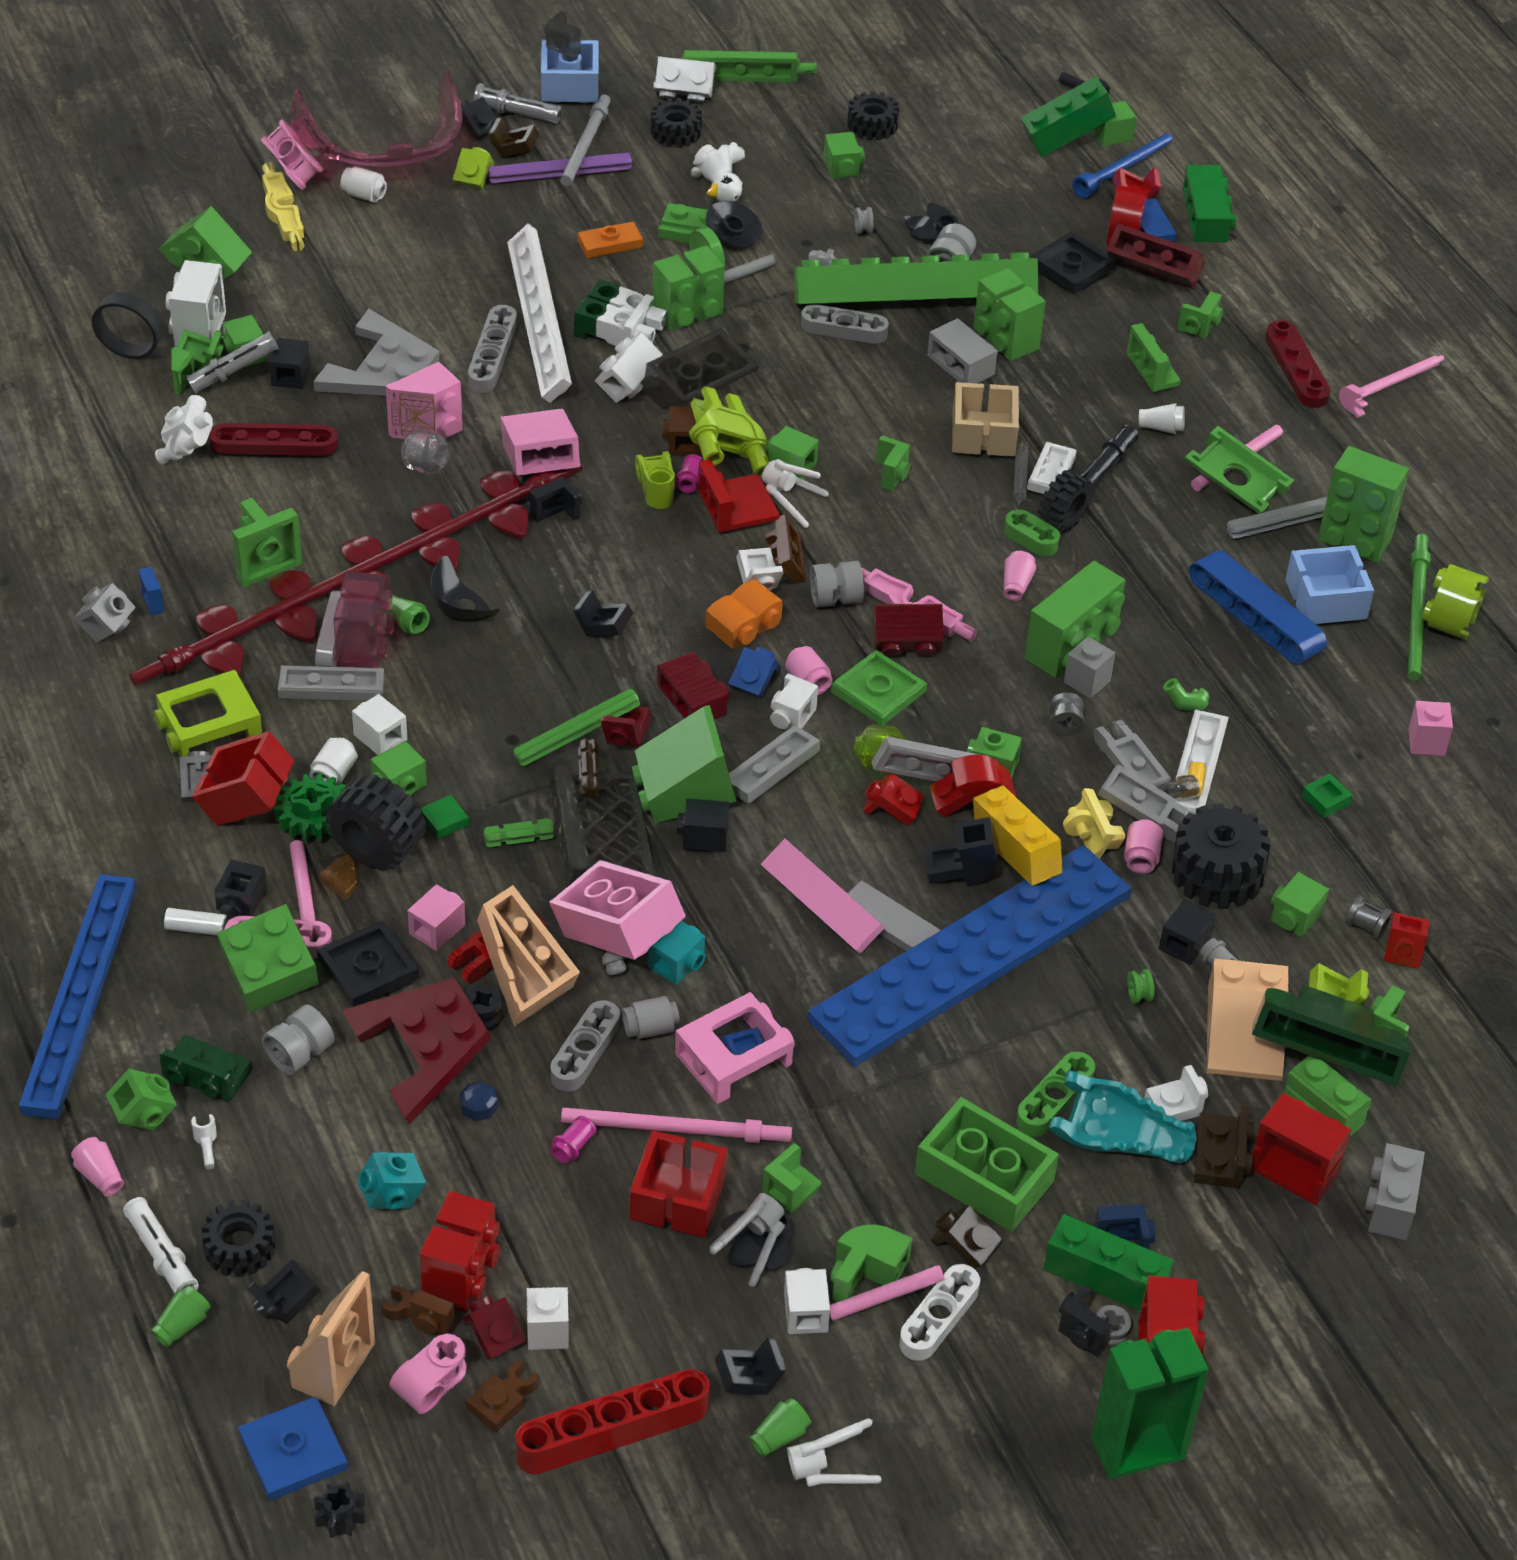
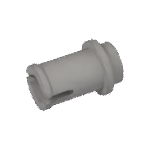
M1215 938L1210 939L1200 950L1204 964H1211L1213 966L1214 958L1239 960L1225 948L1226 943L1224 941H1217Z

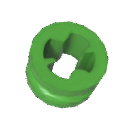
M1143 969L1141 974H1137L1136 971H1129L1127 987L1131 1002L1138 1004L1141 999H1144L1146 1002H1152L1154 1000V982L1150 970Z

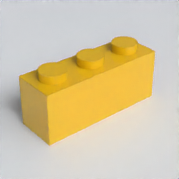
M1000 786L973 798L974 818L991 817L996 852L1031 886L1063 873L1061 839L1006 787Z

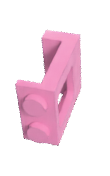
M751 992L676 1030L675 1055L717 1104L730 1098L731 1083L776 1059L785 1068L792 1065L793 1047L795 1046L790 1031L785 1027H781L773 1018L768 1006L763 1002L760 1003ZM743 1015V1019L751 1028L758 1027L764 1043L741 1055H734L720 1041L713 1030Z

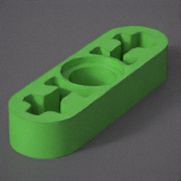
M1071 1052L1065 1055L1020 1103L1016 1125L1022 1133L1031 1137L1044 1135L1049 1131L1048 1128L1052 1118H1061L1073 1105L1078 1093L1064 1085L1067 1072L1071 1070L1088 1077H1094L1095 1062L1088 1054ZM1057 1088L1062 1090L1066 1097L1058 1100L1052 1099L1046 1094V1091ZM1040 1106L1043 1108L1041 1119L1035 1117L1033 1120L1028 1118V1116L1034 1117L1040 1111Z

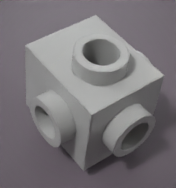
M113 583L102 589L96 586L83 597L82 601L85 604L73 619L97 643L112 634L120 633L130 623L127 617L135 609V606L127 599L125 593Z

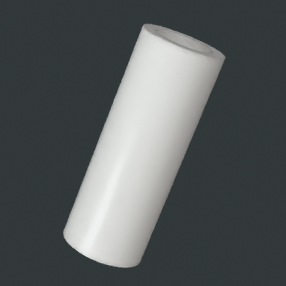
M167 908L164 918L165 930L217 936V932L224 930L227 923V915L174 908Z

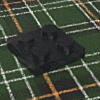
M1072 231L1031 255V258H1038V271L1072 293L1079 291L1113 270L1115 264L1114 258Z
M383 920L317 949L318 960L352 1007L364 1004L419 978L417 966Z

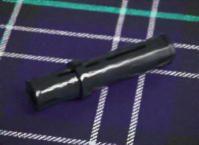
M1128 425L1122 426L1115 437L1108 439L1103 444L1102 451L1080 476L1091 481L1095 488L1116 463L1122 462L1126 457L1127 450L1139 439L1138 431L1133 426H1130L1129 429Z

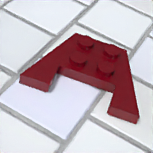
M455 978L342 1010L361 1043L394 1023L421 1068L420 1072L389 1090L409 1125L492 1038Z

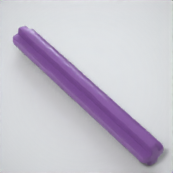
M630 153L584 157L576 175L630 170L632 167ZM570 158L491 166L488 170L490 183L497 184L562 177Z

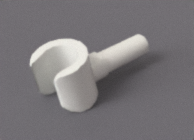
M209 1114L210 1123L205 1126L197 1125L196 1117H193L191 1121L193 1137L197 1143L201 1144L206 1169L215 1167L212 1141L217 1137L215 1118L212 1114Z

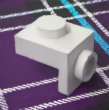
M771 549L739 550L736 559L743 584L756 579L768 590L777 588L784 572L782 566H775Z

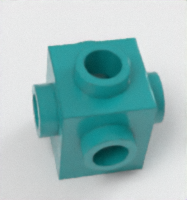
M372 1153L357 1178L359 1189L363 1192L369 1209H411L426 1184L414 1153Z

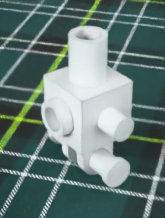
M190 396L186 405L182 407L176 406L166 414V422L161 432L162 440L166 447L160 448L155 452V457L160 464L164 465L171 459L177 461L183 456L191 454L194 449L206 444L213 420L208 412L204 413L206 401L201 396Z

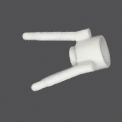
M779 459L771 461L765 467L762 474V480L767 484L766 489L768 493L773 495L804 528H807L809 523L779 491H789L796 484L827 497L828 491L793 474L796 473L818 479L821 476L820 473L786 464Z
M865 1419L815 1441L788 1447V1459L794 1479L805 1478L808 1487L818 1484H879L882 1479L878 1475L820 1474L821 1469L827 1468L824 1448L862 1433L863 1429L872 1425V1420Z

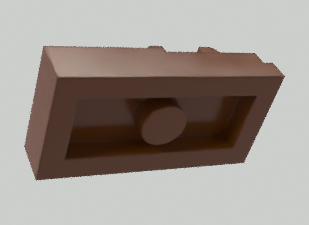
M784 514L775 521L776 529L766 533L764 537L769 543V546L766 548L771 549L776 566H782L783 575L787 574L790 580L796 584L806 579L801 535Z

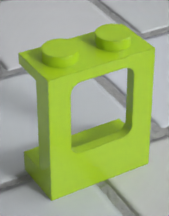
M235 670L156 695L158 709L153 711L159 730H166V740L172 753L177 752L179 757L187 756L191 747L243 731L247 738L262 733L260 713ZM209 693L215 694L218 697L226 714L191 727H182L171 709L175 704Z

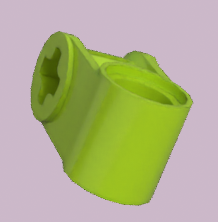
M664 451L662 455L643 457L641 454L636 455V474L638 482L641 483L646 503L656 509H665L673 505L675 473L672 468L669 452Z

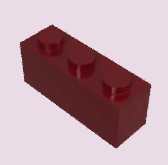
M1117 224L1106 250L1108 255L1114 258L1117 264L1193 290L1205 265L1204 258L1198 250L1121 224Z

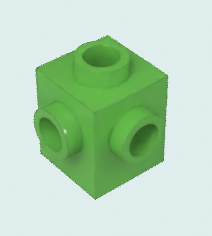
M128 1069L106 1093V1097L119 1123L154 1131L177 1105L169 1090V1083L162 1076Z

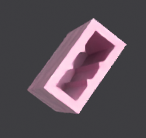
M563 408L501 417L503 447L516 475L580 467L578 436Z

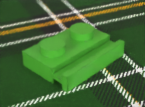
M668 203L661 220V226L658 228V238L689 243L690 234L693 231L707 227L705 216L708 209Z

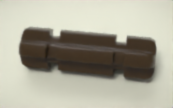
M586 738L580 741L578 748V757L580 758V794L584 798L589 796L596 798L600 790L598 743L594 739L587 740Z

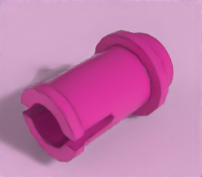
M690 454L685 457L682 470L677 473L675 478L680 491L692 493L698 489V462L701 460L700 456Z
M579 1115L562 1135H557L552 1139V1146L550 1147L552 1156L563 1164L575 1161L579 1156L578 1151L596 1133L597 1130L594 1123L589 1118Z

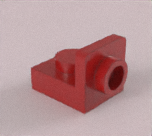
M1394 912L1384 960L1419 968L1428 936L1430 920Z

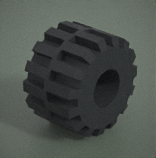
M1216 803L1212 809H1208L1205 805L1196 808V814L1189 812L1183 818V823L1179 824L1176 834L1172 874H1175L1174 882L1177 888L1184 886L1183 894L1190 900L1195 895L1200 897V905L1208 907L1210 902L1218 903V909H1228L1229 902H1233L1236 907L1244 905L1246 897L1254 899L1259 893V888L1263 887L1270 851V838L1267 837L1268 829L1265 824H1258L1259 817L1252 812L1247 815L1242 813L1243 808L1233 805L1232 809L1224 808V803Z

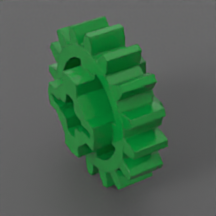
M318 773L315 779H310L308 774H303V781L300 782L291 778L290 788L281 786L280 795L277 796L274 807L275 821H279L280 830L289 829L291 838L296 837L298 834H303V841H308L311 835H315L318 841H322L324 833L334 837L329 832V824L326 822L327 809L346 788L345 784L336 786L335 777L324 781L320 773Z

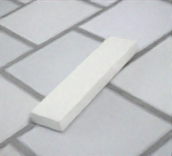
M1196 709L1171 797L1175 798L1177 803L1187 808L1188 811H1192L1193 814H1196V808L1206 805L1228 722V717ZM1192 762L1204 763L1206 772L1203 790L1198 796L1190 798L1185 787V778L1188 775L1189 765Z

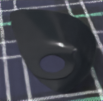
M447 555L439 559L431 576V588L438 607L444 615L449 618L468 620L488 618L498 614L501 609L490 610L486 602L459 580ZM460 599H470L475 602L476 607L474 610L458 608L454 605Z

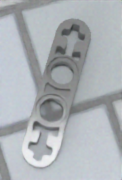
M498 305L489 311L468 369V386L474 392L486 393L496 387L517 326L516 311L511 306ZM492 337H501V338H503V339H502V340L495 341V340H490L489 338H492ZM486 356L496 357L493 360H484L482 358ZM482 372L487 373V375H484V377L481 378Z

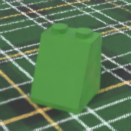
M710 705L700 708L635 750L638 765L632 766L637 786L644 785L645 790L638 792L644 812L651 811L654 824L678 818V812L685 813L687 798L728 801L729 803L736 802Z

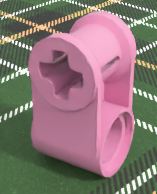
M452 1334L437 1336L416 1356L406 1361L396 1370L389 1386L419 1414L427 1413L445 1394L464 1379L467 1371L464 1360V1343L459 1337Z

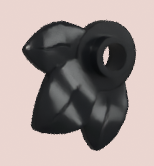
M934 203L927 205L926 216H904L905 225L912 231L911 237L924 241L937 239L943 227L948 224H959L957 217L952 215L948 209Z
M746 1210L736 1212L721 1221L722 1229L726 1231ZM785 1211L779 1220L785 1225V1228L777 1236L765 1264V1267L771 1272L781 1268L790 1257L789 1242L794 1236L795 1227L792 1219ZM745 1226L734 1237L736 1240L730 1248L728 1262L731 1265L742 1268L755 1266L769 1232L765 1231L763 1235H758Z

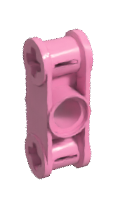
M281 119L279 121L280 126L268 137L264 136L261 141L274 154L289 178L300 189L304 190L306 188L305 184L317 172H323L324 168L306 149L297 133Z

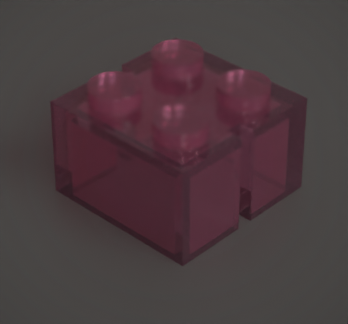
M346 572L340 592L341 598L339 597L333 618L337 667L379 668L381 658H386L388 653V638L386 636L387 634L392 635L394 628V614H389V610L392 607L393 591L387 590L386 575Z

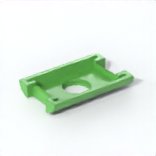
M1219 426L1210 433L1206 441L1209 446L1201 454L1192 450L1184 459L1186 463L1258 514L1266 512L1270 505L1267 502L1276 493L1283 496L1294 482V479ZM1228 469L1240 470L1247 477V484L1238 486L1230 483L1224 477V472Z

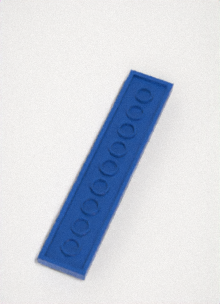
M1082 845L1062 857L1063 873L1034 886H1031L1026 880L1020 882L808 1010L807 1020L856 1067L1128 899L1131 894V887L1087 847Z

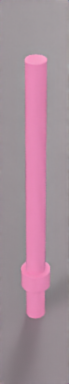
M564 1107L561 1114V1123L573 1124L574 1120L580 1115L589 1118L595 1126L745 1138L746 1143L760 1144L761 1140L791 1142L792 1127L762 1125L761 1120L746 1119V1123Z

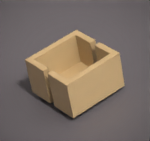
M956 382L952 411V453L981 454V450H987V455L1015 456L1019 431V386L990 384L987 412H981L984 384Z

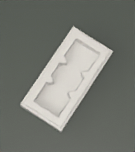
M1046 442L1029 478L1027 490L1044 494L1045 490L1048 491L1050 489L1049 484L1051 481L1055 482V477L1058 474L1061 475L1062 471L1071 469L1076 457V450Z

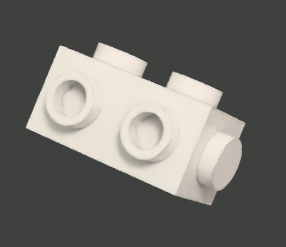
M642 332L632 339L628 336L625 337L615 347L618 353L615 356L612 354L600 365L603 371L596 378L595 382L616 403L626 396L629 399L633 398L643 388L640 382L647 380L658 369L655 364L663 354Z

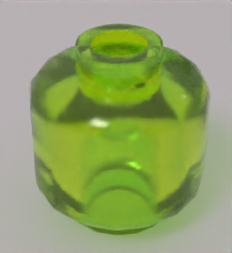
M875 724L867 726L862 734L856 737L854 743V752L856 756H859L861 764L867 769L874 770L871 761L886 736L907 740L902 735L900 729L895 726Z

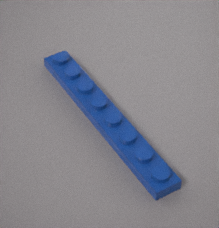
M99 874L19 1103L21 1115L59 1119L137 888L135 878Z

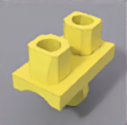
M1083 789L1081 801L1078 805L1068 809L1069 815L1063 822L1066 833L1071 836H1079L1085 847L1099 859L1106 849H1119L1126 837L1122 826H1113L1109 823L1113 817V808L1110 802L1098 800L1093 789Z

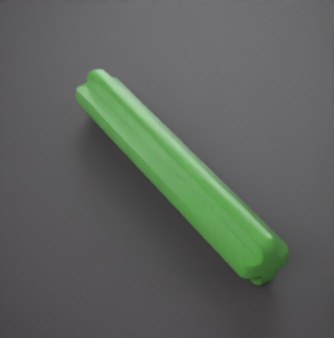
M627 689L519 745L513 750L515 759L520 766L525 767L601 727V719L604 715L620 717L640 705L637 694L633 689Z

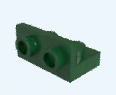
M185 1034L173 1051L164 1048L159 1054L162 1076L166 1077L170 1082L177 1085H186L199 1090L207 1097H216L227 1102L231 1101L252 1070L251 1060Z

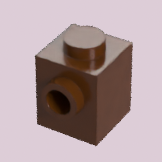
M669 406V419H663L662 438H669L670 456H688L690 454L700 456L699 445L693 443L689 435V431L696 423L692 407Z

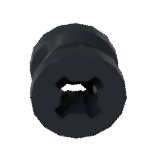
M477 985L470 988L465 994L486 1029L488 1031L494 1030L502 1020L501 995L499 991L490 985Z

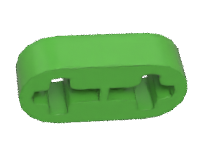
M1012 510L1006 515L1004 532L1008 538L1039 556H1051L1058 551L1060 533L1055 527L1025 510Z

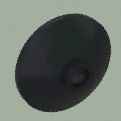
M720 201L711 205L706 213L705 222L707 227L717 235L719 241L729 246L738 248L750 247L755 245L762 236L761 221L752 210L742 204L732 201Z

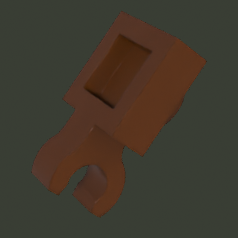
M393 1285L391 1288V1298L400 1301V1303L391 1305L383 1301L381 1304V1312L385 1318L400 1320L404 1317H411V1324L426 1334H451L455 1327L454 1303L417 1289L415 1294H412L402 1286Z

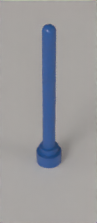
M1166 133L1094 174L1084 172L1075 177L1072 181L1075 194L1080 198L1091 196L1097 191L1099 184L1111 178L1119 168L1125 170L1171 144L1173 141L1172 135Z

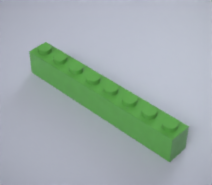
M1029 252L1011 253V259H999V253L981 254V260H969V254L951 255V261H940L939 255L921 256V262H910L909 256L891 257V263H880V258H861V264H850V259H831V265H820L819 260H801V266H794L795 303L977 297L979 280L1007 268L1025 282L1024 288L1029 286L1038 294V258H1029Z

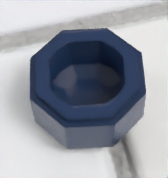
M482 1081L467 1084L459 1094L462 1114L474 1121L488 1119L497 1110L495 1088Z

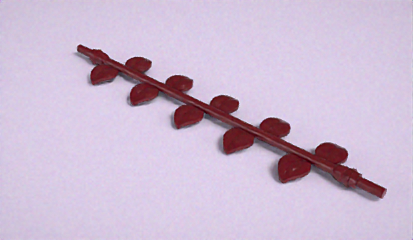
M580 462V467L539 472L520 487L519 479L513 472L503 470L489 473L481 477L480 488L486 496L493 500L451 519L450 509L444 504L429 503L422 505L412 511V522L424 533L384 552L381 551L379 540L371 536L356 537L344 542L341 547L343 558L353 567L310 587L309 576L301 570L281 572L270 579V589L282 601L239 622L236 610L229 605H214L197 613L196 621L199 629L208 635L207 637L189 646L182 645L164 650L163 654L157 657V661L130 673V680L134 686H137L162 673L168 675L173 672L176 674L199 655H201L204 665L209 669L221 674L235 670L240 677L244 651L240 644L231 640L275 619L276 626L282 632L297 639L312 642L314 641L317 628V614L313 608L304 606L305 604L348 584V590L352 595L373 605L381 606L383 599L389 593V579L386 574L376 570L419 550L421 559L433 566H436L442 556L447 555L450 558L454 571H457L460 554L459 544L455 539L446 536L487 516L488 522L495 529L517 538H525L528 527V511L524 506L514 503L529 497V491L560 477L566 479L581 472L583 466Z

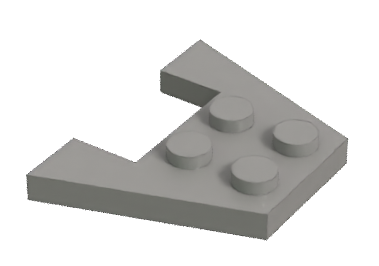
M368 309L355 326L356 335L378 342L356 371L327 363L314 380V391L386 396L387 385L439 362V350Z

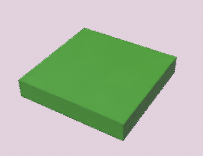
M878 650L873 651L831 684V692L880 726L890 721L927 690V683Z

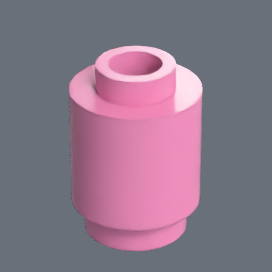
M809 646L799 647L790 652L785 663L787 672L817 685V695L827 691L832 684L831 671L817 653Z
M1142 819L1129 825L1124 859L1131 871L1141 874L1149 873L1159 863L1163 830L1158 824L1148 819Z

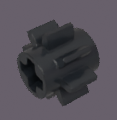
M349 1482L345 1485L335 1486L328 1484L323 1497H314L315 1510L318 1511L314 1514L316 1527L325 1525L329 1531L330 1538H333L335 1535L345 1534L353 1536L352 1530L355 1528L356 1523L364 1524L366 1522L365 1510L362 1509L365 1506L364 1494L358 1493L354 1495Z

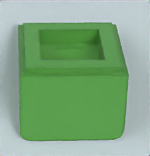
M173 347L172 377L174 393L179 395L189 385L186 376L191 375L195 370L192 353Z

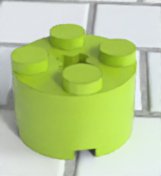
M1452 564L1448 568L1443 567V569H1439L1433 584V588L1438 589L1435 599L1428 600L1422 615V619L1428 621L1427 627L1466 640L1470 632L1464 631L1465 627L1468 628L1469 624L1474 625L1486 589L1481 588L1480 585L1481 583H1488L1489 577Z

